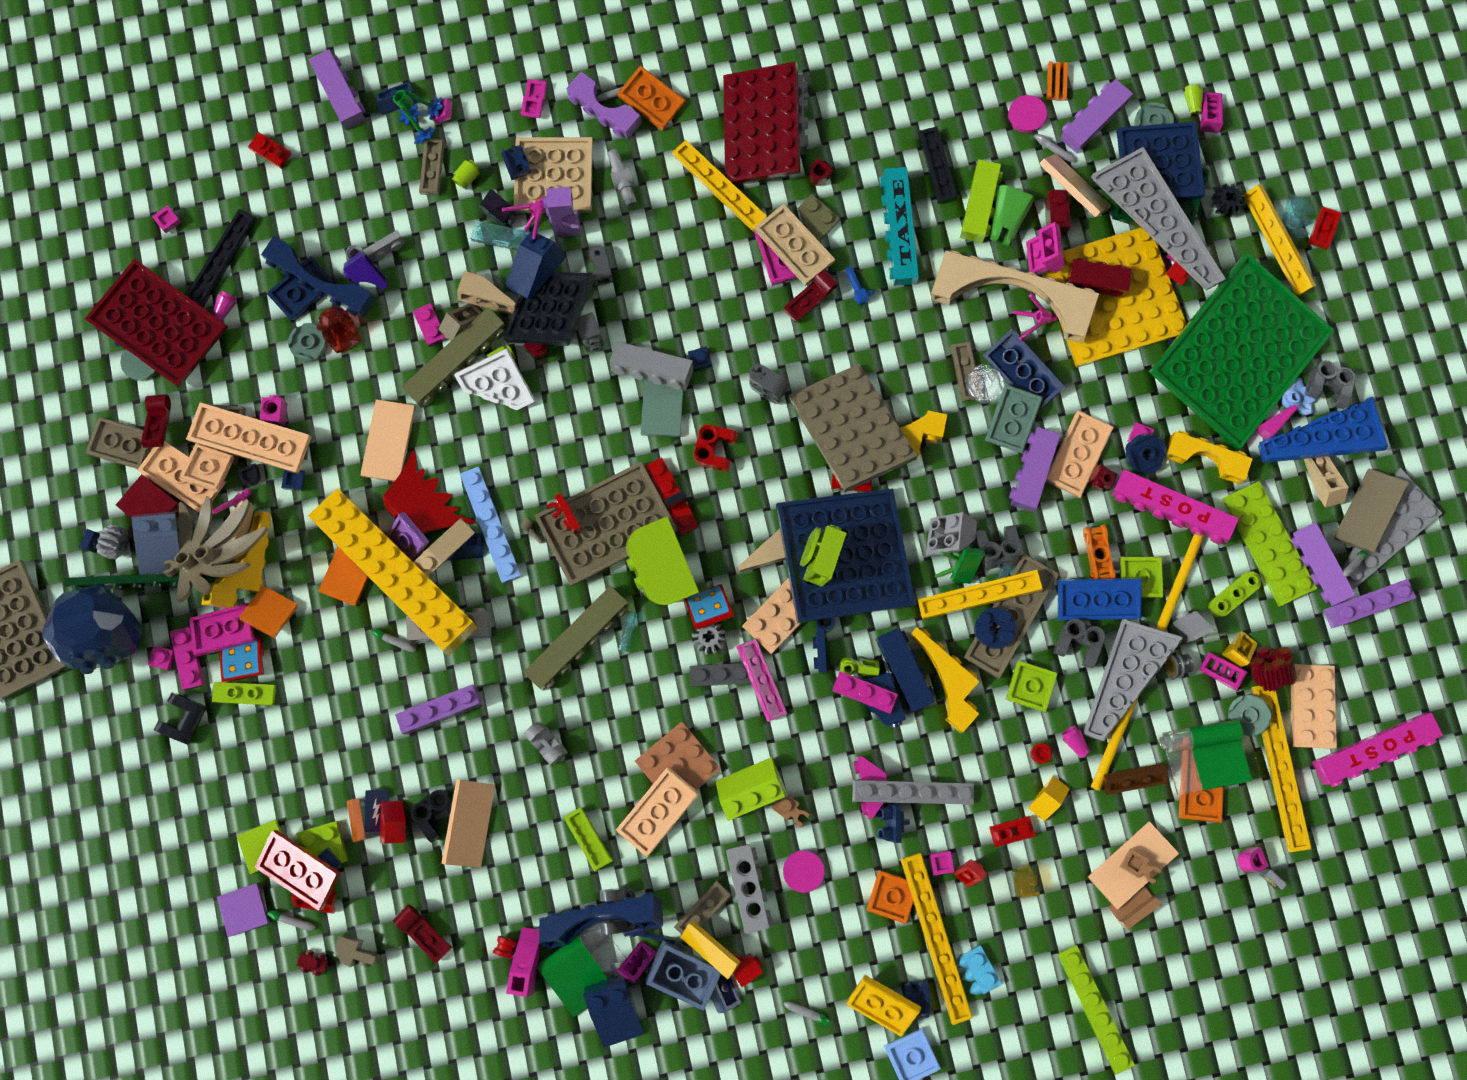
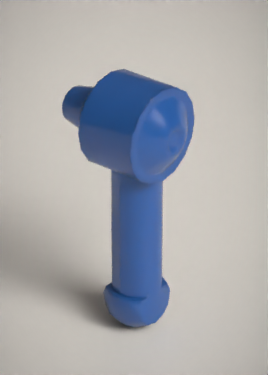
M848 267L845 271L854 289V300L858 305L864 304L869 301L873 291L861 288L853 267Z

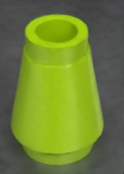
M1200 84L1186 86L1183 94L1190 114L1201 113L1203 88H1201Z

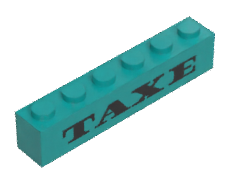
M907 167L884 169L883 176H880L879 180L880 188H884L881 202L882 206L886 208V212L883 213V221L888 227V231H885V241L889 243L890 249H887V260L891 261L892 268H889V279H893V286L917 284L919 275Z

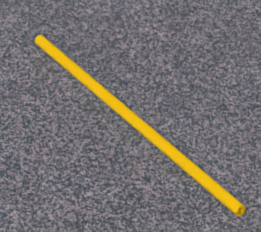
M1193 535L1155 629L1166 631L1204 535ZM1137 700L1113 730L1091 784V788L1100 791L1103 786L1104 774H1107Z

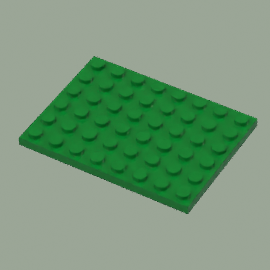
M1247 252L1242 255L1226 275L1224 282L1217 286L1151 368L1149 373L1236 450H1239L1334 332V329Z

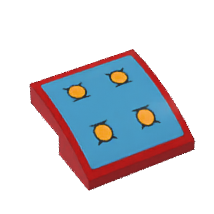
M722 584L684 598L695 630L734 616Z
M256 636V642L220 651L222 682L264 675L262 636Z

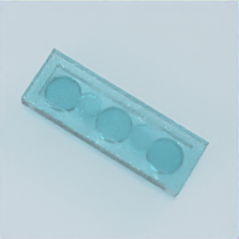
M475 220L470 239L473 242L517 251L519 245L530 232Z

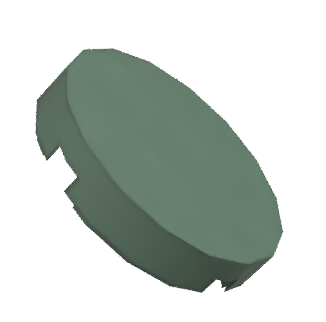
M1151 102L1138 110L1134 124L1135 126L1174 123V116L1164 104Z
M304 323L299 327L297 326L292 330L288 339L291 353L297 359L305 362H312L321 358L327 351L329 343L324 330L313 323Z
M126 349L121 355L120 364L122 371L126 376L135 381H146L158 373Z
M1240 696L1232 702L1228 710L1229 720L1238 719L1242 725L1243 735L1246 736L1261 734L1267 730L1271 723L1272 714L1270 707L1265 700L1258 696Z

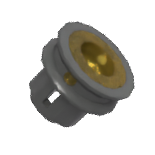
M1173 652L1164 663V670L1172 680L1184 677V674L1192 672L1194 667L1193 660L1189 654L1180 655L1177 652Z

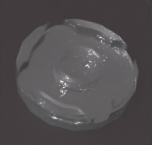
M980 364L971 369L965 381L966 389L970 396L982 404H988L999 399L1004 387L1000 372L987 364Z

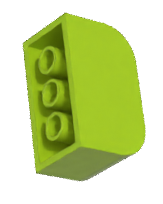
M668 516L640 527L630 534L626 542V552L629 557L626 562L630 571L634 570L637 576L634 578L638 590L642 589L644 595L651 602L669 605L699 593Z

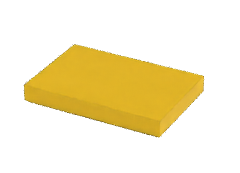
M867 975L862 977L846 1002L847 1006L901 1037L921 1009L919 1005Z

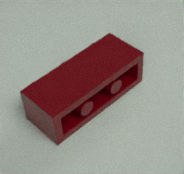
M1083 258L1073 259L1069 265L1067 283H1072L1081 289L1090 288L1099 294L1124 298L1129 292L1132 269L1124 265L1112 266L1101 261L1094 263L1088 262Z

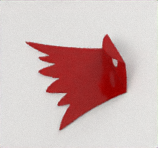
M414 449L397 479L383 495L385 508L394 520H396L400 513L405 512L422 533L453 526L460 518L466 524L477 523L469 518L452 514L458 510L457 507L444 506L452 495L442 492L434 493L437 488L438 478L422 481L425 470L423 468L416 472Z

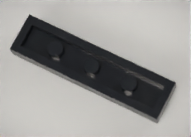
M938 126L919 130V139L938 204L957 200L958 196Z

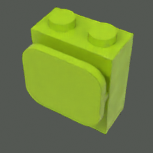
M830 525L826 526L822 531L821 528L816 527L811 532L800 561L801 566H805L808 563L803 580L822 587L832 578L846 536V532L841 531L840 527Z

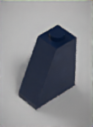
M890 672L864 680L897 694ZM898 695L891 714L864 704L884 727L889 725L892 729L901 726V721L906 719Z

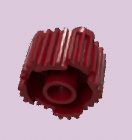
M1262 646L1252 656L1250 667L1253 681L1260 685V687H1263L1264 691L1275 692L1279 690L1280 686L1283 687L1288 685V683L1289 685L1295 684L1297 679L1293 655L1288 647L1269 649L1267 646Z

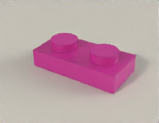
M431 303L413 311L429 347L447 340L445 335L438 330L441 324Z

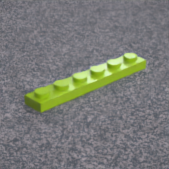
M1073 945L1057 953L1114 1074L1117 1075L1134 1067L1135 1064L1078 946Z

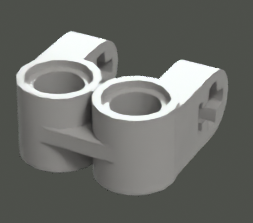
M542 722L534 723L524 732L526 738L552 767L568 753Z

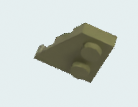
M812 194L798 207L805 227L819 242L840 221V218Z

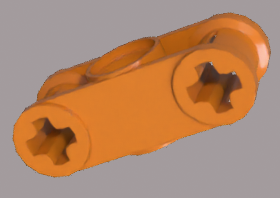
M1105 524L1095 528L1084 527L1083 537L1087 548L1091 579L1115 578ZM1096 549L1102 551V559H1098L1095 556Z

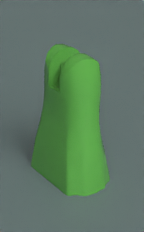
M1008 185L999 186L989 233L990 240L996 242L1001 230L1004 229L1006 232L1002 245L1009 246L1013 242L1035 200L1033 195Z

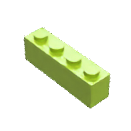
M978 159L960 234L961 239L983 243L984 238L989 236L991 225H988V221L993 218L995 208L992 207V203L996 201L998 195L996 185L997 183L1000 184L1003 172H1000L1001 164Z

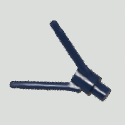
M636 925L634 930L623 932L625 937L631 935L632 937H647L675 944L674 940L646 932V930L659 927L642 929Z

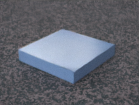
M923 1028L884 1045L899 1080H919L941 1069Z

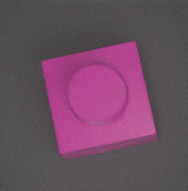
M448 98L442 100L441 105H443V108L438 110L439 116H434L433 122L440 124L451 119L452 101Z
M168 205L152 216L165 233L181 223Z
M1135 422L1127 442H1131L1133 438L1140 434H1153L1154 429Z
M153 646L148 665L170 671L175 656L174 651Z
M951 851L929 854L933 875L954 872Z

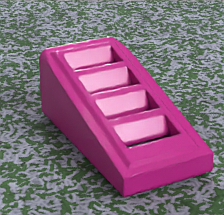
M1203 92L1200 130L1201 132L1219 133L1223 125L1222 93ZM1207 101H1217V103H1208Z
M1297 406L1288 407L1261 424L1255 432L1265 440L1273 437L1298 409Z
M1210 652L1199 669L1201 672L1235 691L1238 690L1247 674V671ZM1214 660L1216 662L1210 671L1207 668L1211 661ZM1219 664L1223 665V667L1218 675L1215 673V671L1217 670ZM1227 668L1230 669L1231 671L1228 674L1227 678H1224L1223 675L1225 671L1227 670ZM1234 673H1237L1238 676L1235 682H1231L1230 680Z

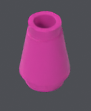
M221 291L217 295L212 315L223 321L235 306L236 297Z
M1076 726L1066 729L1061 734L1063 741L1080 758L1090 752L1081 730L1077 729Z

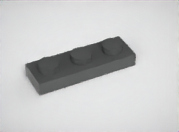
M743 663L689 666L690 687L751 684Z

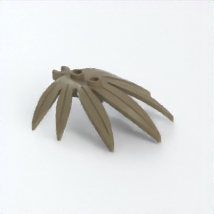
M206 496L194 534L189 512L186 506L179 502V552L176 554L174 561L166 560L164 562V565L170 569L163 571L167 577H172L177 572H180L177 586V602L182 603L190 596L192 585L202 594L211 593L212 587L209 582L201 577L202 575L213 577L231 576L242 572L251 565L249 562L218 565L231 561L250 550L268 531V528L264 526L222 545L239 529L245 520L251 505L247 499L205 543L204 541L208 536L213 519L212 500Z

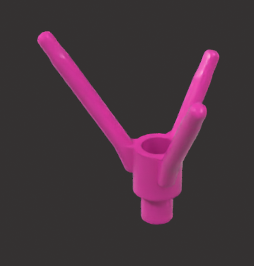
M543 197L540 200H536L535 203L531 202L524 205L502 208L503 212L529 208L532 216L522 233L526 234L536 218L532 236L533 239H536L541 214L545 209Z
M1032 293L1029 294V297L1039 308L1036 313L1013 311V314L1034 317L1038 322L1019 337L1020 341L1040 326L1057 320V315L1051 314L1050 311L1046 310Z
M245 488L241 494L238 493L230 501L214 508L213 514L221 512L232 505L236 508L241 500L245 501L251 495V492Z

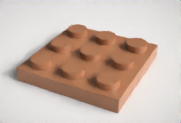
M680 722L635 760L636 764L653 784L669 766L696 790L721 770L683 722Z

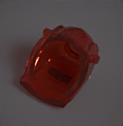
M340 306L331 307L323 311L317 319L319 325L316 326L317 330H321L324 340L336 353L349 350L362 341L354 321L348 315V311Z

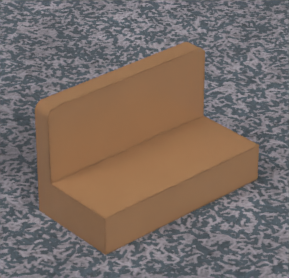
M1143 886L1119 909H1116L1112 904L1109 905V909L1123 928L1130 929L1162 904L1157 897H1152L1146 887Z

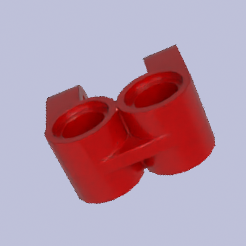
M710 424L703 425L698 432V439L693 453L695 462L701 467L729 472L732 461L714 456L718 441L736 444L739 433ZM705 433H712L714 435L711 440L703 438ZM706 451L709 453V456L706 459H701L698 457L699 453Z

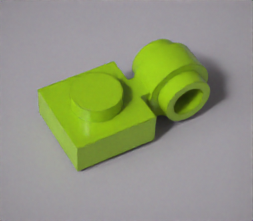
M846 657L840 662V671L848 675H852L858 670V673H861L863 676H879L880 667L878 660L859 658V661Z

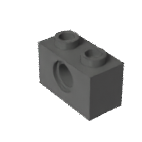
M593 312L580 316L577 328L586 352L600 350L601 346L605 344Z

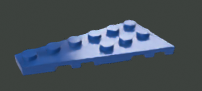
M1373 397L1367 398L1362 403L1352 404L1349 408L1342 411L1337 410L1310 421L1305 426L1295 427L1288 433H1280L1263 440L1258 445L1262 463L1384 451L1388 447Z

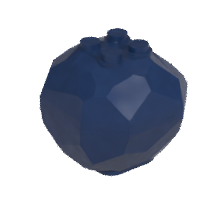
M94 585L61 594L55 600L47 616L42 637L58 661L71 669H79L82 674H91L96 668L111 669L116 663L134 654L142 638V628L130 609L107 586Z

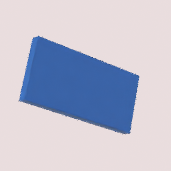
M1058 579L1057 619H1141L1142 579Z

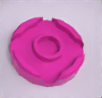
M1032 95L1018 97L1012 102L1008 111V119L1012 123V127L1021 133H1032L1039 130L1047 117L1045 104L1041 99Z
M806 850L796 851L791 854L783 867V875L787 885L794 891L801 893L811 892L818 888L825 874L824 865L820 858L813 852Z

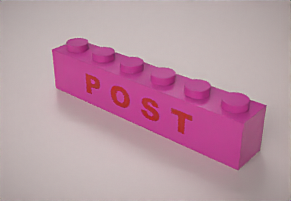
M1124 469L1111 494L1118 502L1130 503L1139 511L1144 512L1146 510L1151 512L1158 519L1164 520L1165 518L1172 521V524L1176 527H1186L1193 534L1207 536L1213 543L1220 545L1222 543L1226 544L1230 540L1239 520L1235 516Z
M1432 712L1424 713L1312 761V764L1322 784H1331L1334 787L1344 783V778L1350 777L1352 779L1362 775L1361 771L1367 768L1371 771L1381 767L1380 763L1387 760L1388 763L1395 761L1404 752L1406 754L1414 753L1419 750L1418 746L1432 745L1443 734Z

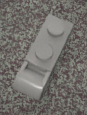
M398 230L364 250L358 245H351L346 250V257L349 260L363 250L372 262L380 261L388 253L399 250L405 244V241Z

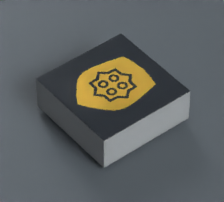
M1264 869L1259 873L1274 889L1283 890L1287 885L1271 869Z

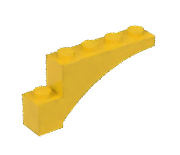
M928 410L922 418L900 428L917 458L922 438L930 443L941 442L947 414Z
M264 511L254 513L249 533L264 526L269 530L271 527V513ZM268 531L255 546L237 557L232 563L249 562L251 565L237 574L218 577L210 584L212 587L211 593L203 594L201 605L224 609L234 608V604L237 601L236 590L244 592L260 591L263 583L262 570L266 563L264 557L268 546Z
M916 627L910 636L928 655L941 680L947 705V718L945 720L959 733H963L979 715L976 711L977 707L969 700L967 702L964 701L967 695L980 682L976 679L978 676L971 669L968 668L966 670L961 666L962 662L956 656L947 654L945 652L946 648L937 641L935 643L929 638L931 635L924 628L919 629Z

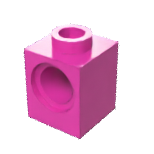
M269 395V398L262 397L259 420L278 426H285L288 403L278 395ZM277 406L276 412L271 414V409Z

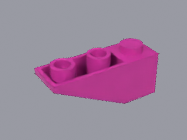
M522 927L509 972L506 994L524 997L534 995L537 964L541 949L539 929Z

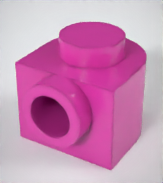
M1248 847L1238 855V865L1244 872H1260L1269 866L1261 847Z

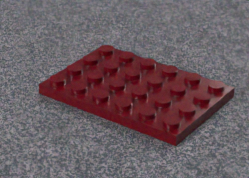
M796 61L723 75L725 177L732 184L801 173L798 64Z
M135 258L85 317L86 321L178 388H180L228 328L226 324Z

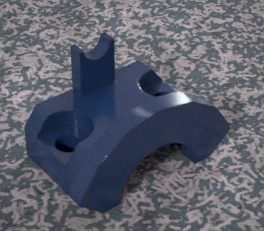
M521 144L506 150H500L511 180L531 173Z
M928 980L903 981L905 998L921 1007L917 1016L929 1018Z

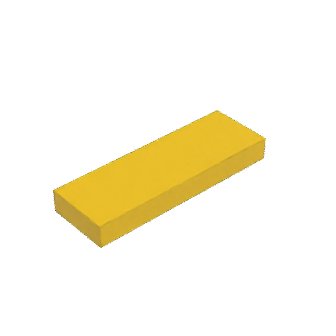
M693 920L687 925L680 937L727 979L733 975L741 962Z

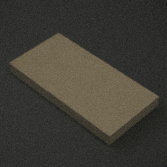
M1368 468L1334 536V540L1375 554L1409 482Z

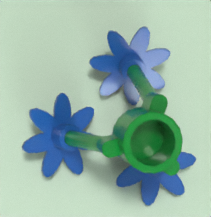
M399 90L393 96V101L401 109L399 113L402 116L398 121H404L405 126H408L411 121L418 130V135L414 137L416 139L414 144H423L425 139H431V135L435 130L429 127L425 131L418 125L415 117L421 115V112L416 111L418 105L413 106L412 99L427 106L429 110L426 112V115H430V120L434 116H439L438 110L443 108V105H441L443 99L442 97L438 99L435 96L433 102H427L416 96L412 91L406 93L404 90Z

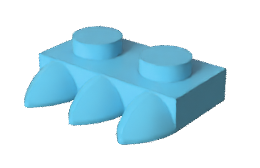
M981 945L967 951L956 960L957 968L968 967L962 975V980L967 982L975 980L969 989V994H985L1002 984Z

